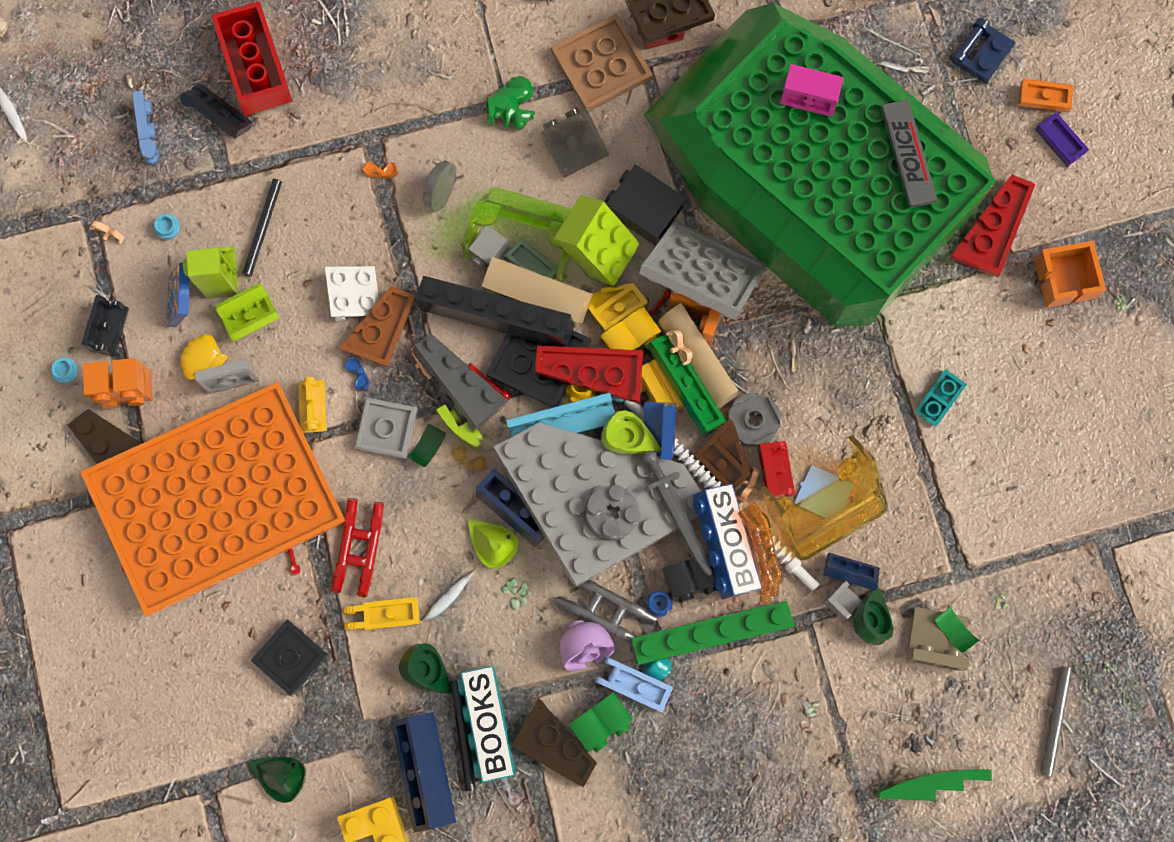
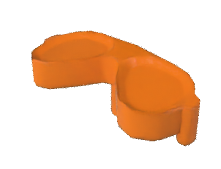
M371 161L367 162L365 167H362L363 173L371 178H394L399 174L398 168L393 162L389 163L383 170Z

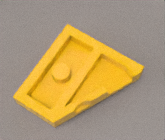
M630 283L617 288H601L600 292L592 293L593 296L587 310L602 330L606 332L641 307L647 308L649 303L635 284Z

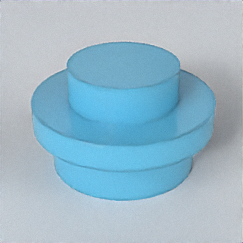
M163 214L155 220L154 231L162 239H172L179 233L180 223L175 216Z
M67 357L57 359L51 367V375L59 383H69L78 374L77 364Z

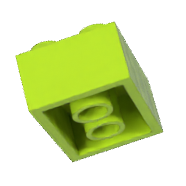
M583 195L579 196L554 237L555 241L591 279L611 286H615L640 244L604 201Z

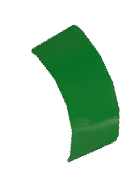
M949 607L934 619L946 638L962 653L980 641L963 625L952 607Z

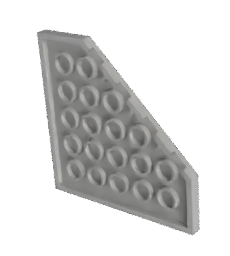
M538 423L493 446L494 454L574 587L581 585L678 530L658 489L655 488L649 493L645 491V488L656 482L649 466L642 461L644 453L620 454L611 452L604 447L601 440L543 423ZM657 457V462L665 477L675 473L680 474V477L676 481H671V484L690 523L698 519V514L693 507V495L700 492V489L684 464ZM605 486H622L634 496L639 506L640 519L635 529L629 536L618 541L595 536L585 522V507L588 499L597 489ZM608 507L606 516L618 519V511L615 508Z

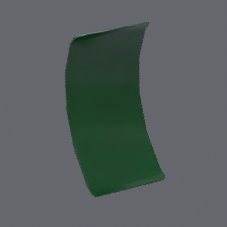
M428 424L418 444L407 458L426 467L441 446L446 433Z

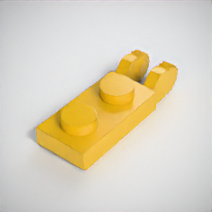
M417 597L364 602L363 605L343 607V614L347 615L364 612V622H348L344 624V631L376 630L420 625Z

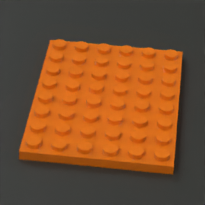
M279 382L80 472L145 617L162 611L345 522L342 512Z

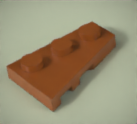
M391 286L338 349L388 368L416 295Z

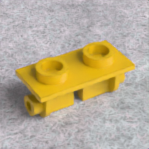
M306 377L304 381L298 382L300 427L303 433L327 431L325 380H315L314 377Z

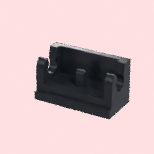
M96 295L81 345L91 352L115 357L129 307L118 300L112 302L103 296Z

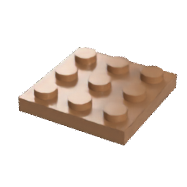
M617 13L551 46L552 54L586 113L653 79L651 70Z

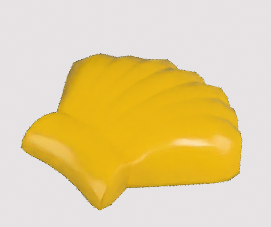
M205 334L188 342L181 355V367L185 377L188 380L196 379L194 372L222 366L228 356L220 353L213 336Z

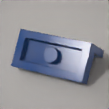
M647 401L644 404V424L661 448V451L656 453L661 456V459L672 460L675 456L677 403Z

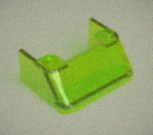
M498 187L490 188L473 207L461 243L464 257L470 259L468 249L476 240L480 226L493 225L499 216L548 230L547 237L550 244L563 249L555 241L554 237L572 208ZM563 250L556 272L557 280L560 282H564L571 256L565 250Z

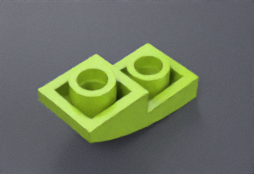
M446 405L436 409L444 424L460 441L476 451L482 450L480 441L484 439L478 429L472 432L468 427V422L458 427V424L462 423L455 410L449 411Z

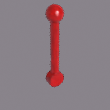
M666 289L664 291V296L648 312L650 316H652L667 299H670V295L672 292L671 289Z
M469 363L468 368L475 371L504 398L510 400L511 395L509 392L501 390L472 363Z
M291 548L287 550L291 563L289 571L290 574L296 576L300 573L301 568L296 564L293 549Z

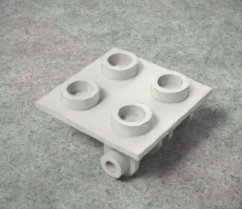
M375 266L324 267L331 317H335L336 322L346 320L345 317L367 316L379 301Z

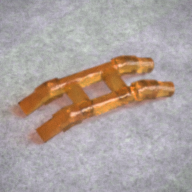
M753 502L737 514L749 531L757 558L762 586L760 602L770 603L771 596H778L783 574L778 563L769 519L764 512L762 513L757 504Z

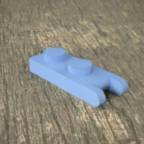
M605 658L604 662L614 667L607 681L597 677L596 683L661 713L663 712L673 689L672 686L611 658Z

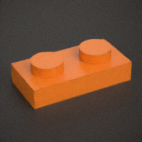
M1023 78L1020 84L1018 106L1070 112L1072 109L1074 85Z

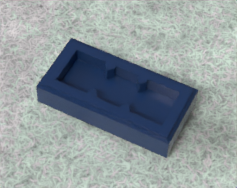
M827 553L823 576L843 582L847 581L850 585L854 584L876 591L879 583L880 568Z

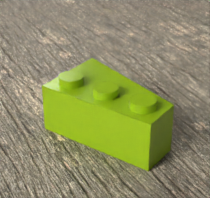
M235 247L186 251L187 260L183 261L184 274L190 278L192 284H195L207 299L231 297L238 294Z

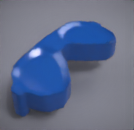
M352 356L349 357L350 360L346 362L345 368L349 372L358 374L354 384L355 389L358 391L368 390L370 382L360 361Z

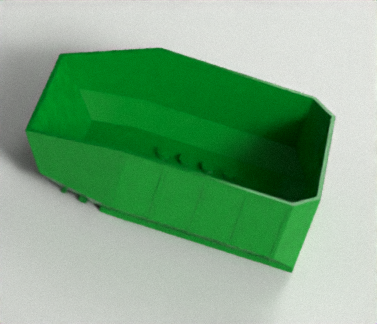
M775 3L746 10L644 113L645 118L699 208L758 260L766 263L767 268L834 326L871 325L968 221L997 181L993 178L984 154L976 150L951 129L948 124H945L921 104L917 98L884 73L880 67L872 63L853 47L849 41ZM791 64L844 77L833 117L780 104ZM907 99L910 102L937 196L936 203L910 209L881 111V107L884 104Z

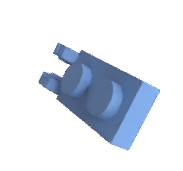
M134 91L132 95L141 154L147 165H156L160 161L156 143L152 141V138H156L154 123H150L149 115L153 114L152 103L150 99L145 98L143 91Z

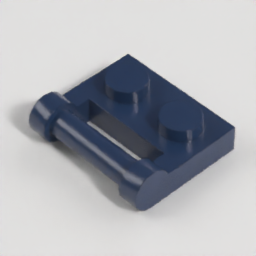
M978 18L973 24L974 29L959 50L953 52L950 60L987 85L1016 42L991 27L985 19ZM983 35L988 39L972 61L969 60L967 54L980 36Z

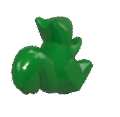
M524 76L512 77L510 81L506 82V88H500L487 97L488 126L493 125L495 119H503L505 129H508L509 123L512 121L514 128L521 130L529 121L534 119V111L519 109V103L528 101L534 94L533 86L529 79Z

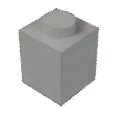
M486 225L468 249L471 262L480 269L484 267L488 269L492 257L501 259L508 250V239Z

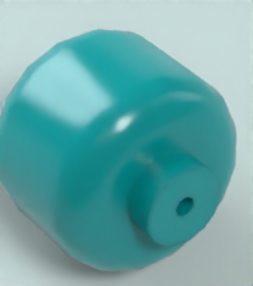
M666 658L644 664L643 674L663 681L671 671V660Z

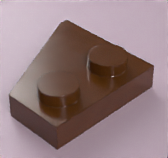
M731 418L694 454L723 485L733 484L734 490L751 474L735 423Z

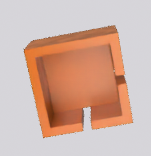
M1094 241L1043 249L1034 258L1039 281H1045L1041 285V290L1046 308L1066 305L1072 300L1074 303L1094 300L1106 291Z
M137 358L112 360L113 373H109L107 361L83 363L84 395L93 400L94 403L102 406V408L114 409L118 407V404L128 403L129 406L144 405V401H153L151 370Z

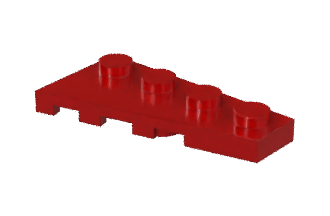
M1011 174L950 259L999 277L1034 190L1035 183Z
M537 346L535 372L538 375L603 394L610 393L613 397L640 404L643 350Z

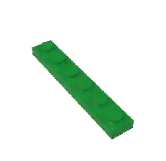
M783 601L634 637L630 640L638 666L793 628L794 623L788 601Z

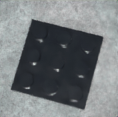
M573 331L568 347L588 348L591 338ZM506 334L486 372V376L552 408L558 407L569 383L538 375L535 372L537 346L551 345Z

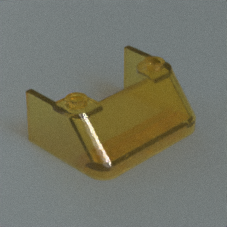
M853 435L848 437L853 455L840 463L837 469L839 479L796 505L790 497L784 496L775 499L766 486L760 488L771 518L789 548L799 560L810 559L878 519L887 510L888 503L876 460Z

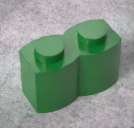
M613 692L571 722L569 726L587 752L593 749L597 753L609 744L606 740L609 736L616 733L619 737L630 729L629 722L633 719Z

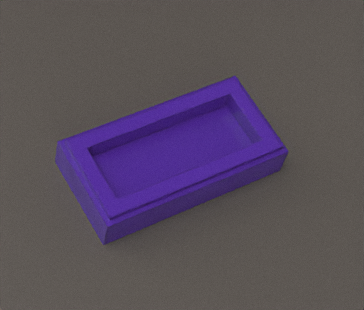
M1057 112L1039 124L1035 129L1067 168L1089 151L1087 146Z

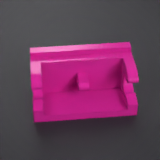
M791 64L780 104L833 117L844 77Z

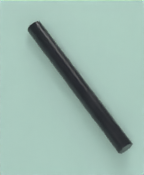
M272 179L242 274L248 277L253 275L282 185V181L278 179Z
M457 680L450 681L465 791L476 790V783L468 740V727L463 714L464 698L463 695L460 696Z

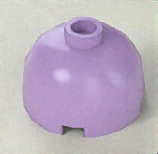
M583 620L570 624L569 629L563 634L559 643L560 658L565 669L568 671L587 669L585 663L595 660V665L603 662L606 657L609 658L615 650L613 641L604 627L600 624L584 622Z

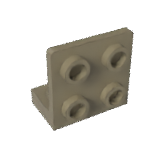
M915 608L906 661L956 671L968 670L969 659L963 658L964 653L960 652L946 638L934 620L942 612ZM956 615L967 628L968 617Z

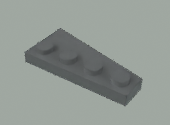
M429 334L414 346L412 353L428 374L438 380L440 390L444 395L448 394L455 403L454 408L459 415H464L469 421L468 427L472 432L476 431L505 407L508 400L475 371L468 368L466 363L434 335Z

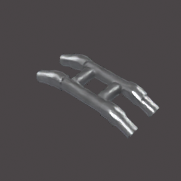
M588 580L578 586L593 594L586 608L562 596H559L555 602L556 606L588 622L600 624L607 632L631 644V638L638 636L619 626L626 612L650 625H653L657 619V616L647 609L600 586L592 580ZM602 599L617 606L610 621L596 614Z

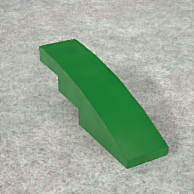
M955 769L927 773L899 781L875 791V797L936 801V790L964 791V780L992 781V769Z

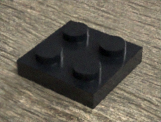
M287 619L251 661L287 694L293 697L329 654L293 622Z

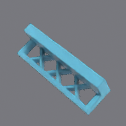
M607 393L506 421L511 437L538 423L582 434L603 428L615 412L611 394Z

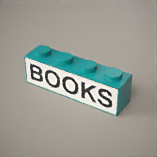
M488 666L461 672L462 679H458L457 682L460 696L465 695L467 706H463L465 722H470L472 733L468 734L470 749H476L478 761H473L476 778L481 777L483 783L515 776L516 772L495 667Z

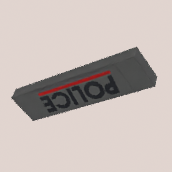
M909 99L882 105V115L909 209L936 203L937 196Z

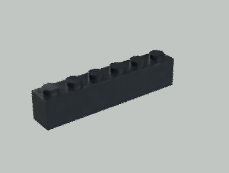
M424 275L415 296V301L421 311L551 346L568 347L575 328L571 314Z

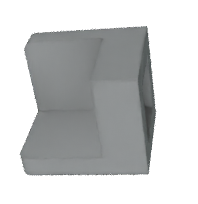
M847 581L841 583L823 602L842 621L847 620L862 602L848 588L850 584Z

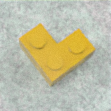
M395 796L337 817L345 842H353L373 835L375 842H409Z

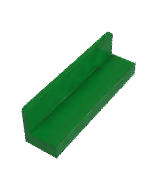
M665 334L652 340L647 347L702 435L713 433L726 420L690 363L682 365L683 362L678 352L673 354L670 352V349L674 348L669 336Z

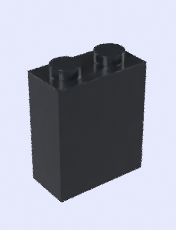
M635 164L630 171L627 169L619 180L620 186L616 191L612 189L609 192L605 203L626 227L656 246L685 207L686 197Z

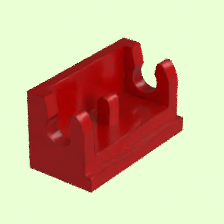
M785 441L760 444L757 450L766 500L795 496L796 492L787 443Z

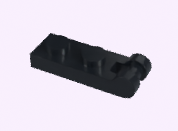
M198 84L180 95V101L184 106H192L234 139L251 129L253 123L251 120L202 84Z

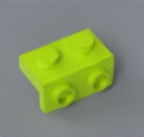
M258 283L215 305V309L233 342L280 318L262 283Z

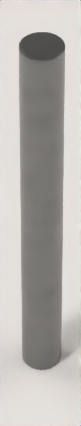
M1061 667L1041 774L1048 777H1053L1071 680L1072 669L1067 667Z

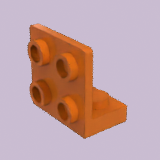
M672 291L668 309L671 310L681 303L690 317L701 320L699 331L709 347H711L721 314L707 306L697 304L691 298Z

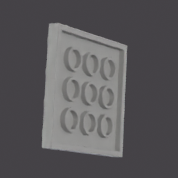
M674 221L643 263L639 274L645 276L651 282L670 288L674 293L693 299L699 305L718 311L724 317L736 320L764 273L767 264L678 221Z

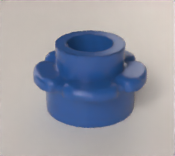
M665 591L652 592L647 597L648 604L646 608L657 617L666 616L667 612L672 609V599H669V594ZM658 601L662 603L661 606H657Z

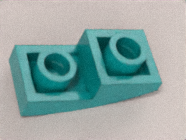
M945 369L914 412L936 427L967 384Z

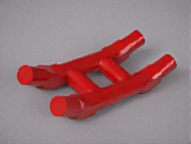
M347 498L344 528L331 591L333 593H341L347 573V565L363 567L357 595L365 598L368 596L373 579L374 564L383 523L384 503L374 502L369 531L354 528L357 519L358 499ZM352 539L368 541L365 557L350 555Z

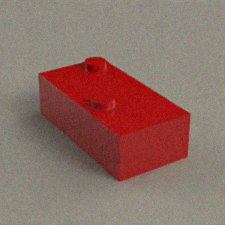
M260 1L212 14V21L243 115H250L293 102Z

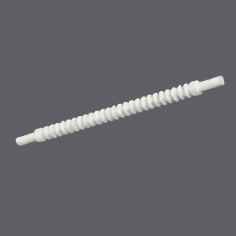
M626 400L624 404L644 423V408L640 404ZM676 438L675 455L678 457L677 461L681 460L688 467V472L692 471L694 473L693 477L697 476L699 478L698 482L704 483V488L720 486L721 482H716V477H711V472L709 470L705 471V466H700V461L694 460V454L689 455V449L684 450V444H678L679 440ZM739 503L743 523L748 527L747 531L751 530L753 532L752 536H757V541H762L764 543L763 547H768V552H773L775 554L774 558H779V563L785 564L784 568L788 573H794L811 591H814L819 586V583L801 566V561L797 557L793 558L791 556L792 552L787 553L785 551L786 546L781 547V541L776 542L775 535L770 536V530L765 531L764 524L759 525V519L754 520V514H748V508L743 509V503Z

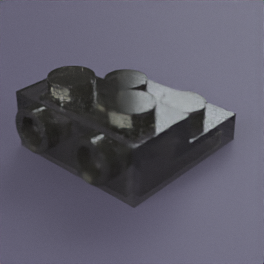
M579 107L565 113L566 119L557 122L555 118L543 124L544 130L539 132L563 178L609 155L587 109L580 111Z

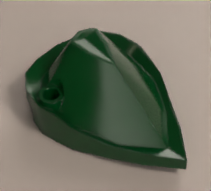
M878 586L876 591L871 590L854 615L855 633L872 645H882L893 635L892 619Z
M417 643L403 653L398 669L406 682L417 688L437 693H452L444 663L435 647L427 643Z
M282 756L248 761L266 793L278 802H292L304 786L307 769L299 759Z

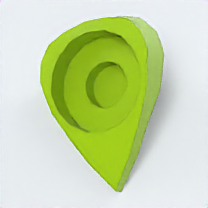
M618 411L608 419L603 427L601 442L611 452L637 454L645 453L649 450L661 451L652 433L642 420L632 412Z
M468 520L471 540L475 552L483 565L489 569H499L511 561L519 548L518 539L513 532L500 525Z

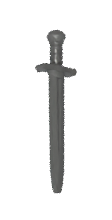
M653 450L645 452L642 455V461L649 466L656 482L648 485L645 491L649 493L655 488L658 489L696 563L706 576H710L712 570L706 553L671 484V481H676L680 474L675 473L665 477L657 462V453Z

